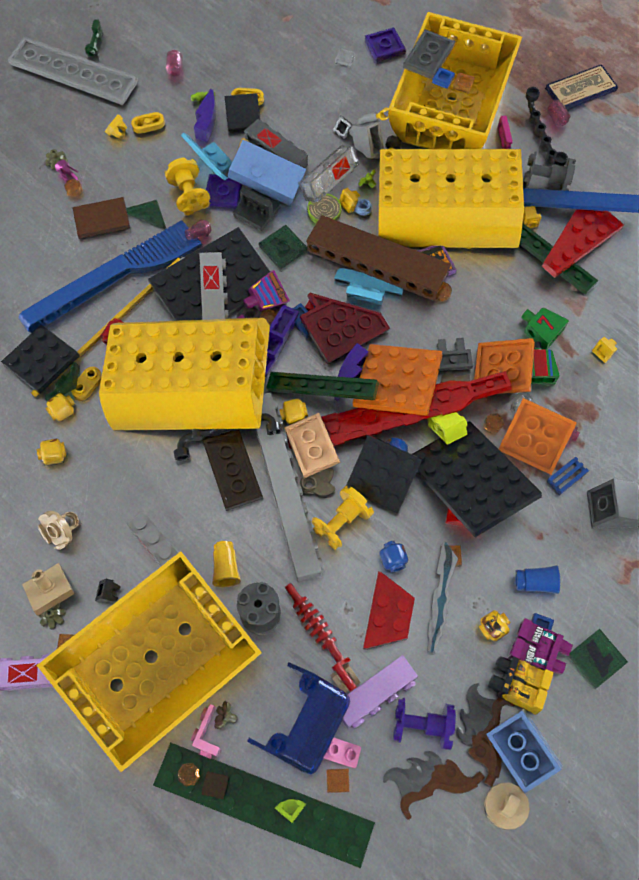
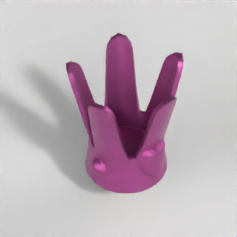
M60 160L56 163L55 169L60 173L67 185L70 182L66 173L74 180H78L77 176L70 169L77 173L79 171L69 166L65 160Z

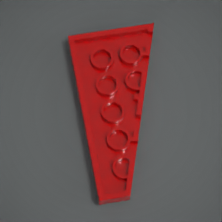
M576 209L542 267L554 278L620 231L624 224L609 211Z

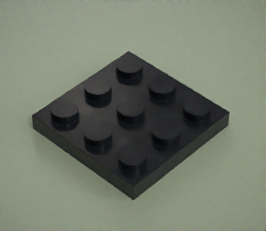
M41 324L8 354L1 363L41 394L80 355Z
M368 435L346 486H348V489L350 487L354 488L363 497L398 513L423 459Z

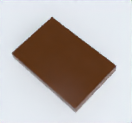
M124 197L72 207L79 239L130 228Z

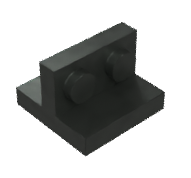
M243 187L240 190L241 203L233 211V216L263 231L280 210L281 203L254 189L249 190Z

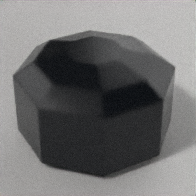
M393 135L387 137L385 144L387 149L390 147L401 149L402 140L399 137Z

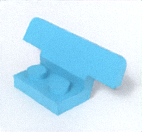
M183 132L181 137L208 167L223 180L228 179L225 173L229 171L232 160L216 143L213 142L201 149L189 135Z
M339 268L334 279L349 282L350 286L346 290L347 297L382 305L385 292L403 294V289L354 270Z

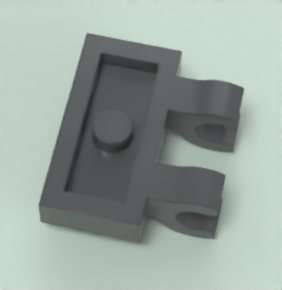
M456 338L455 350L447 351L446 339H438L437 351H442L443 355L439 371L473 368L471 349H465L464 338Z

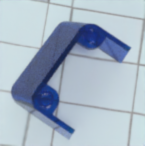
M288 662L287 666L301 677L299 681L300 690L308 695L298 718L288 736L276 733L270 737L266 746L251 738L247 742L302 773L311 775L318 770L350 705V697L343 690L315 673Z

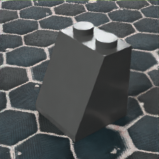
M613 478L587 490L592 528H639L638 482Z

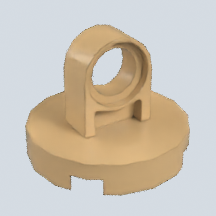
M47 511L38 517V520L41 521L38 529L48 544L53 543L56 545L54 548L63 549L71 543V531L79 523L78 516L75 513L67 512L60 515L54 511ZM66 516L71 518V526L65 521Z
M499 783L493 786L486 794L484 801L487 817L496 827L516 829L523 825L528 818L530 810L529 800L522 789L512 783Z

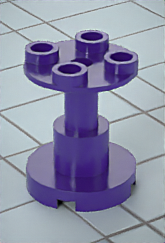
M405 698L398 699L395 719L399 720H397L396 727H394L393 740L401 743L403 727L425 730V735L440 737L441 749L451 750L453 741H450L449 737L455 733V705L445 704L443 714L427 712L426 717L405 714Z

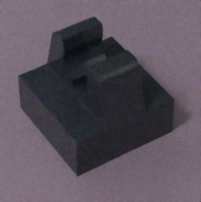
M107 578L99 581L95 601L101 603L117 601L118 597H114L111 591L120 590V585L114 583V580Z

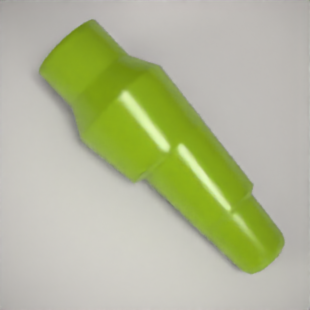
M197 92L191 95V100L202 101L208 92Z

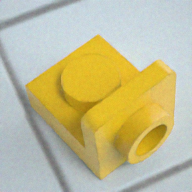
M535 206L524 207L523 224L530 229L538 227L542 218L541 214H537Z

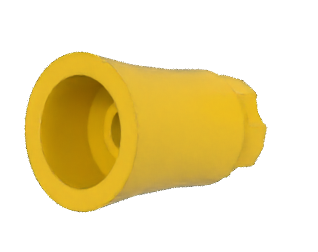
M216 542L213 551L214 568L212 584L216 587L235 586L241 580L233 542Z

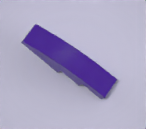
M282 305L270 325L266 378L282 351L299 315V311L286 305Z

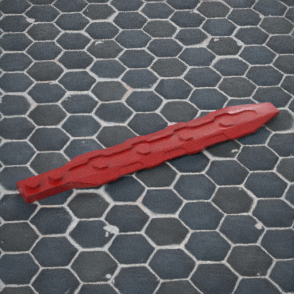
M506 371L471 381L449 380L436 384L428 416L355 408L341 413L335 412L321 416L333 446L344 444L345 441L359 437L376 435L384 430L402 425H412L419 423L420 420L434 416H444L462 411L474 400L512 390V385ZM287 436L289 448L292 449V446Z

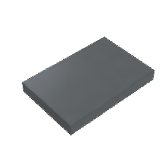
M425 29L403 63V68L433 80L439 67H442L453 49L455 41Z

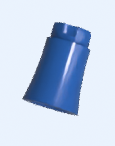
M558 565L516 570L515 583L517 590L559 594L560 572Z

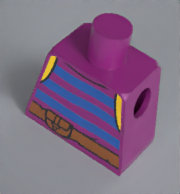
M274 270L248 289L251 296L243 299L247 309L256 306L259 312L285 305L290 301Z

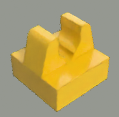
M117 114L104 132L109 136L113 135L120 138L122 133L118 129L124 132L127 129V126L122 121L123 117Z
M343 189L339 198L341 206L348 213L354 212L358 198L361 195L356 190Z
M603 337L592 349V352L606 363L617 351L615 347L617 343L612 338L608 340L606 337Z

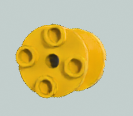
M186 157L170 162L167 171L165 170L164 172L166 180L170 185L178 186L181 191H184L176 202L177 208L187 216L201 209L208 208L210 206L209 192L202 188H194L195 179L199 175L197 162L194 159L186 160Z
M345 486L340 491V496L344 502L336 509L337 514L327 524L317 517L312 518V524L315 526L313 528L314 532L320 537L324 536L328 540L329 546L334 550L342 547V542L336 535V531L345 522L350 524L357 516L368 520L374 514L373 508H368L365 505L368 501L352 487L348 489V486Z

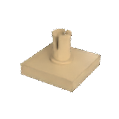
M59 563L44 572L41 569L34 571L31 576L32 579L22 584L32 609L37 616L74 595L72 587Z

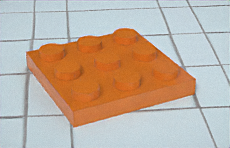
M533 338L478 343L474 380L506 371L512 385V390L502 393L531 392L535 343Z
M523 398L499 450L552 475L577 422Z

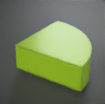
M289 799L279 803L275 809L293 823L306 804L300 800Z

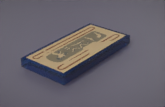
M600 64L546 84L545 89L562 112L615 92L618 86L603 65Z

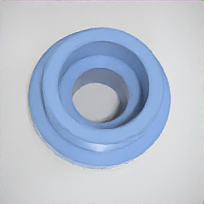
M361 199L357 202L355 211L361 216L369 215L372 212V204L367 199Z

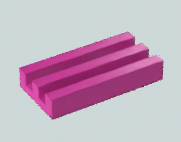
M504 115L499 119L498 133L502 149H511L513 141L507 115Z

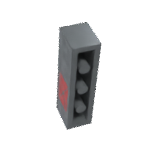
M257 119L245 130V139L248 142L303 168L308 166L307 153L296 147L293 142L285 139L279 132L274 131L267 123Z

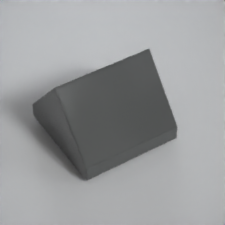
M340 115L333 131L343 139H347L350 136V129L353 124Z

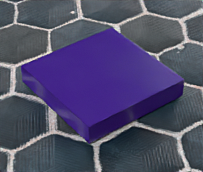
M394 27L365 35V41L376 62L406 54V48Z
M209 174L206 190L210 194V206L236 209L239 203L242 184L230 178L223 180L218 175Z

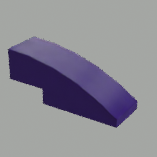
M213 89L209 90L195 112L197 120L194 125L195 138L208 142L212 134L216 119Z
M357 343L345 358L338 377L360 378L361 366L368 356V351ZM334 397V400L338 401L341 397Z

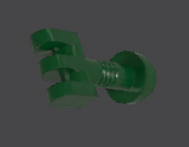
M98 19L93 21L91 27L93 31L91 42L85 46L86 54L90 57L97 55V41L101 40L103 36L102 27Z

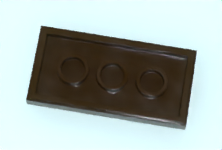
M239 430L229 431L202 440L226 511L263 499Z

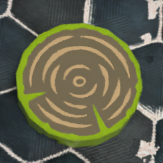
M326 193L312 197L307 207L308 215L315 223L318 222L321 215L338 220L342 211L340 201L335 196Z

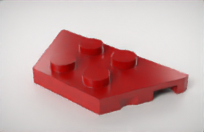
M378 571L363 646L364 650L396 641L407 640L415 598L380 571Z

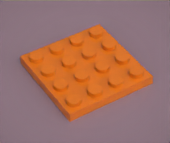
M370 344L360 378L378 380L379 385L375 400L353 399V407L428 416L443 356L442 351Z

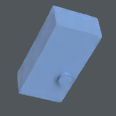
M242 140L229 168L228 178L291 206L306 169L246 140Z

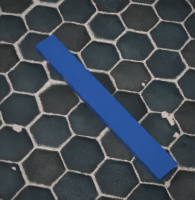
M523 188L524 206L639 213V195Z

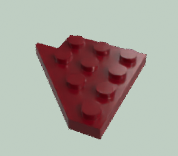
M314 293L307 295L314 308L300 315L302 323L327 364L349 353L357 343L362 346L390 329L379 312Z

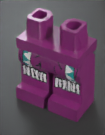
M524 618L521 621L516 640L513 643L508 658L511 659L514 656L541 670L547 669L556 674H563L566 663L556 659L557 655L561 653L569 656L573 645L563 640V635L532 623L533 621Z

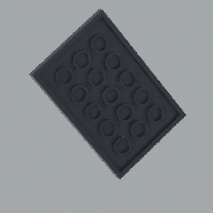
M239 227L148 279L149 284L175 321L202 320L199 253L221 252L222 259H225L226 270H222L223 276H226L227 287H223V292L227 293L228 303L224 304V310H228V315L244 306L243 299L251 296L248 289L270 273V270Z
M468 421L466 436L448 445L441 438H438L412 454L423 459L417 471L420 477L476 538L540 499L542 492L471 421Z

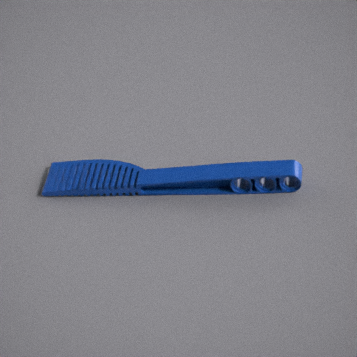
M181 220L168 229L161 231L156 236H152L153 238L140 243L141 245L138 244L136 248L133 247L132 250L129 249L128 252H124V255L121 254L23 310L19 314V320L28 332L32 333L41 324L44 327L128 274L147 273L171 265L178 257L181 259V257H185L201 247L202 243Z

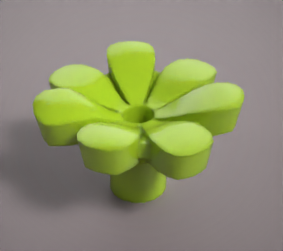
M373 169L371 173L368 172L365 177L359 180L358 185L362 186L368 183L373 188L376 185V182L373 180L376 170Z

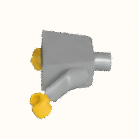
M387 107L383 108L379 113L372 112L362 115L350 129V136L353 137L354 147L368 159H380V149H384L381 124L378 119L385 121L391 116L384 115V112L389 110Z

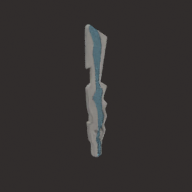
M443 542L437 568V574L441 575L438 588L433 593L432 620L429 619V645L427 651L431 653H436L438 640L443 635L442 628L447 623L446 615L448 610L446 605L451 599L447 593V588L458 561L457 556L447 542Z

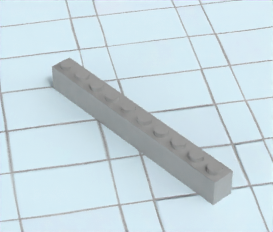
M271 393L263 394L262 414H270L275 418L276 422H280L281 426H283L281 415L277 416L276 410H278L276 398L272 399ZM261 421L260 429H256L297 581L302 582L320 577L324 566L321 557L317 558L316 551L319 549L316 539L311 537L310 532H313L312 523L310 520L307 521L305 514H308L306 503L301 502L300 496L303 495L301 485H297L295 481L298 475L295 466L292 467L290 463L293 458L291 450L286 449L285 444L288 443L286 433L276 434V431H273L274 435H267L266 425L269 423Z

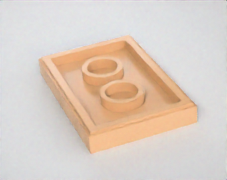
M319 413L284 427L304 478L341 463Z

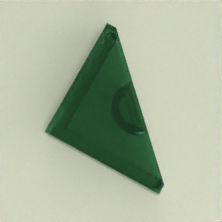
M157 200L126 208L128 214L160 228H166Z
M76 362L72 363L69 373L66 376L63 374L54 386L56 388L54 391L44 396L46 401L59 393L65 395L77 388L79 365Z

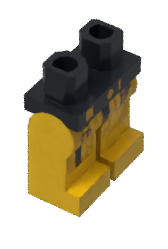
M514 656L511 659L499 657L494 669L503 672V677L501 678L493 674L488 687L497 692V697L504 698L508 702L537 715L543 710L554 672L547 669L541 670Z

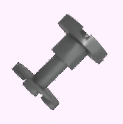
M536 151L534 154L531 153L529 155L527 166H530L529 171L525 172L523 180L526 186H529L532 175L549 178V182L561 184L560 190L569 191L567 185L571 186L576 159L568 158L565 166L553 164L552 167L535 164Z
M265 582L252 583L243 588L237 596V610L243 626L248 631L262 635L276 628L280 620L281 610L279 597L272 587Z

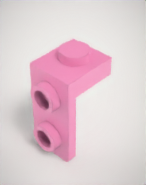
M211 704L208 708H204L200 720H202L199 729L196 728L191 737V741H193L192 746L201 750L199 754L209 759L212 756L218 757L221 748L202 740L216 709Z
M313 733L308 744L309 750L307 755L356 768L361 747L328 735Z

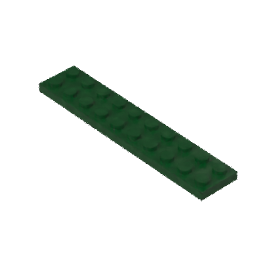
M171 742L153 784L155 787L358 868L362 866L375 825L373 821L215 759H209ZM207 771L229 776L224 800L202 795ZM289 799H296L304 802L306 805L294 822L291 823L275 809L279 803Z

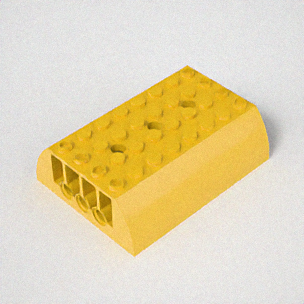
M427 12L415 44L425 29L455 41L453 49L441 67L454 72L455 77L448 89L433 84L430 78L404 69L389 106L388 115H391L389 117L390 125L402 142L426 149H481L488 138L522 36Z
M380 149L379 237L405 247L519 248L524 215L521 149ZM417 178L419 181L412 182L411 179ZM452 178V179H454L455 181H454V182H447L446 179ZM487 178L490 182H483L482 179Z
M236 318L111 324L99 389L101 406L110 427L113 430L260 429L270 329L269 323L264 318ZM215 355H222L218 361L212 360ZM146 356V360L140 363V358ZM178 356H184L180 362H175Z
M180 551L36 666L117 769L122 772L262 652ZM182 623L190 625L191 631L188 635H181L179 633V626ZM150 650L155 651L158 656L157 660L153 663H148L145 660V654ZM114 679L122 680L123 688L119 691L112 690L110 686L111 681Z

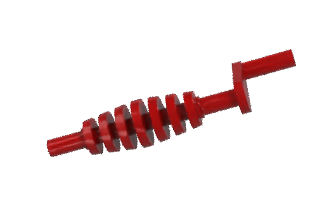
M292 583L285 586V589L294 600L292 606L294 610L300 609L296 613L297 616L304 615L300 620L302 624L309 622L304 629L306 632L314 629L309 635L312 638L317 635L319 636L315 642L317 644L324 643L321 648L329 650L337 662L332 667L333 671L338 674L349 692L353 691L357 686L343 668L344 665L351 661L350 658L344 659L335 646L337 641L335 637L330 639L329 636L333 634L332 630L330 629L325 632V629L329 626L328 623L320 624L325 619L324 616L315 617L320 611L317 608L311 611L310 609L314 605L311 602L306 605L309 599L306 596H300Z

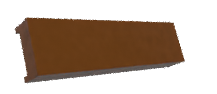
M321 215L306 240L307 252L435 301L445 278L448 276L451 266L450 263ZM312 245L317 246L319 250L314 249ZM327 251H331L335 256H331ZM343 257L348 258L351 262L345 261ZM359 263L364 264L367 269L362 268ZM375 270L381 271L384 275L378 274ZM391 276L397 277L400 281L394 280ZM408 282L416 285V288L411 287ZM424 289H429L433 294L427 293Z

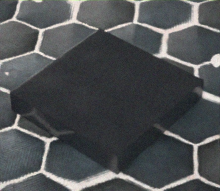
M257 93L224 96L228 131L247 129L257 119L260 120Z

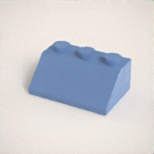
M525 709L486 734L524 794L563 768Z

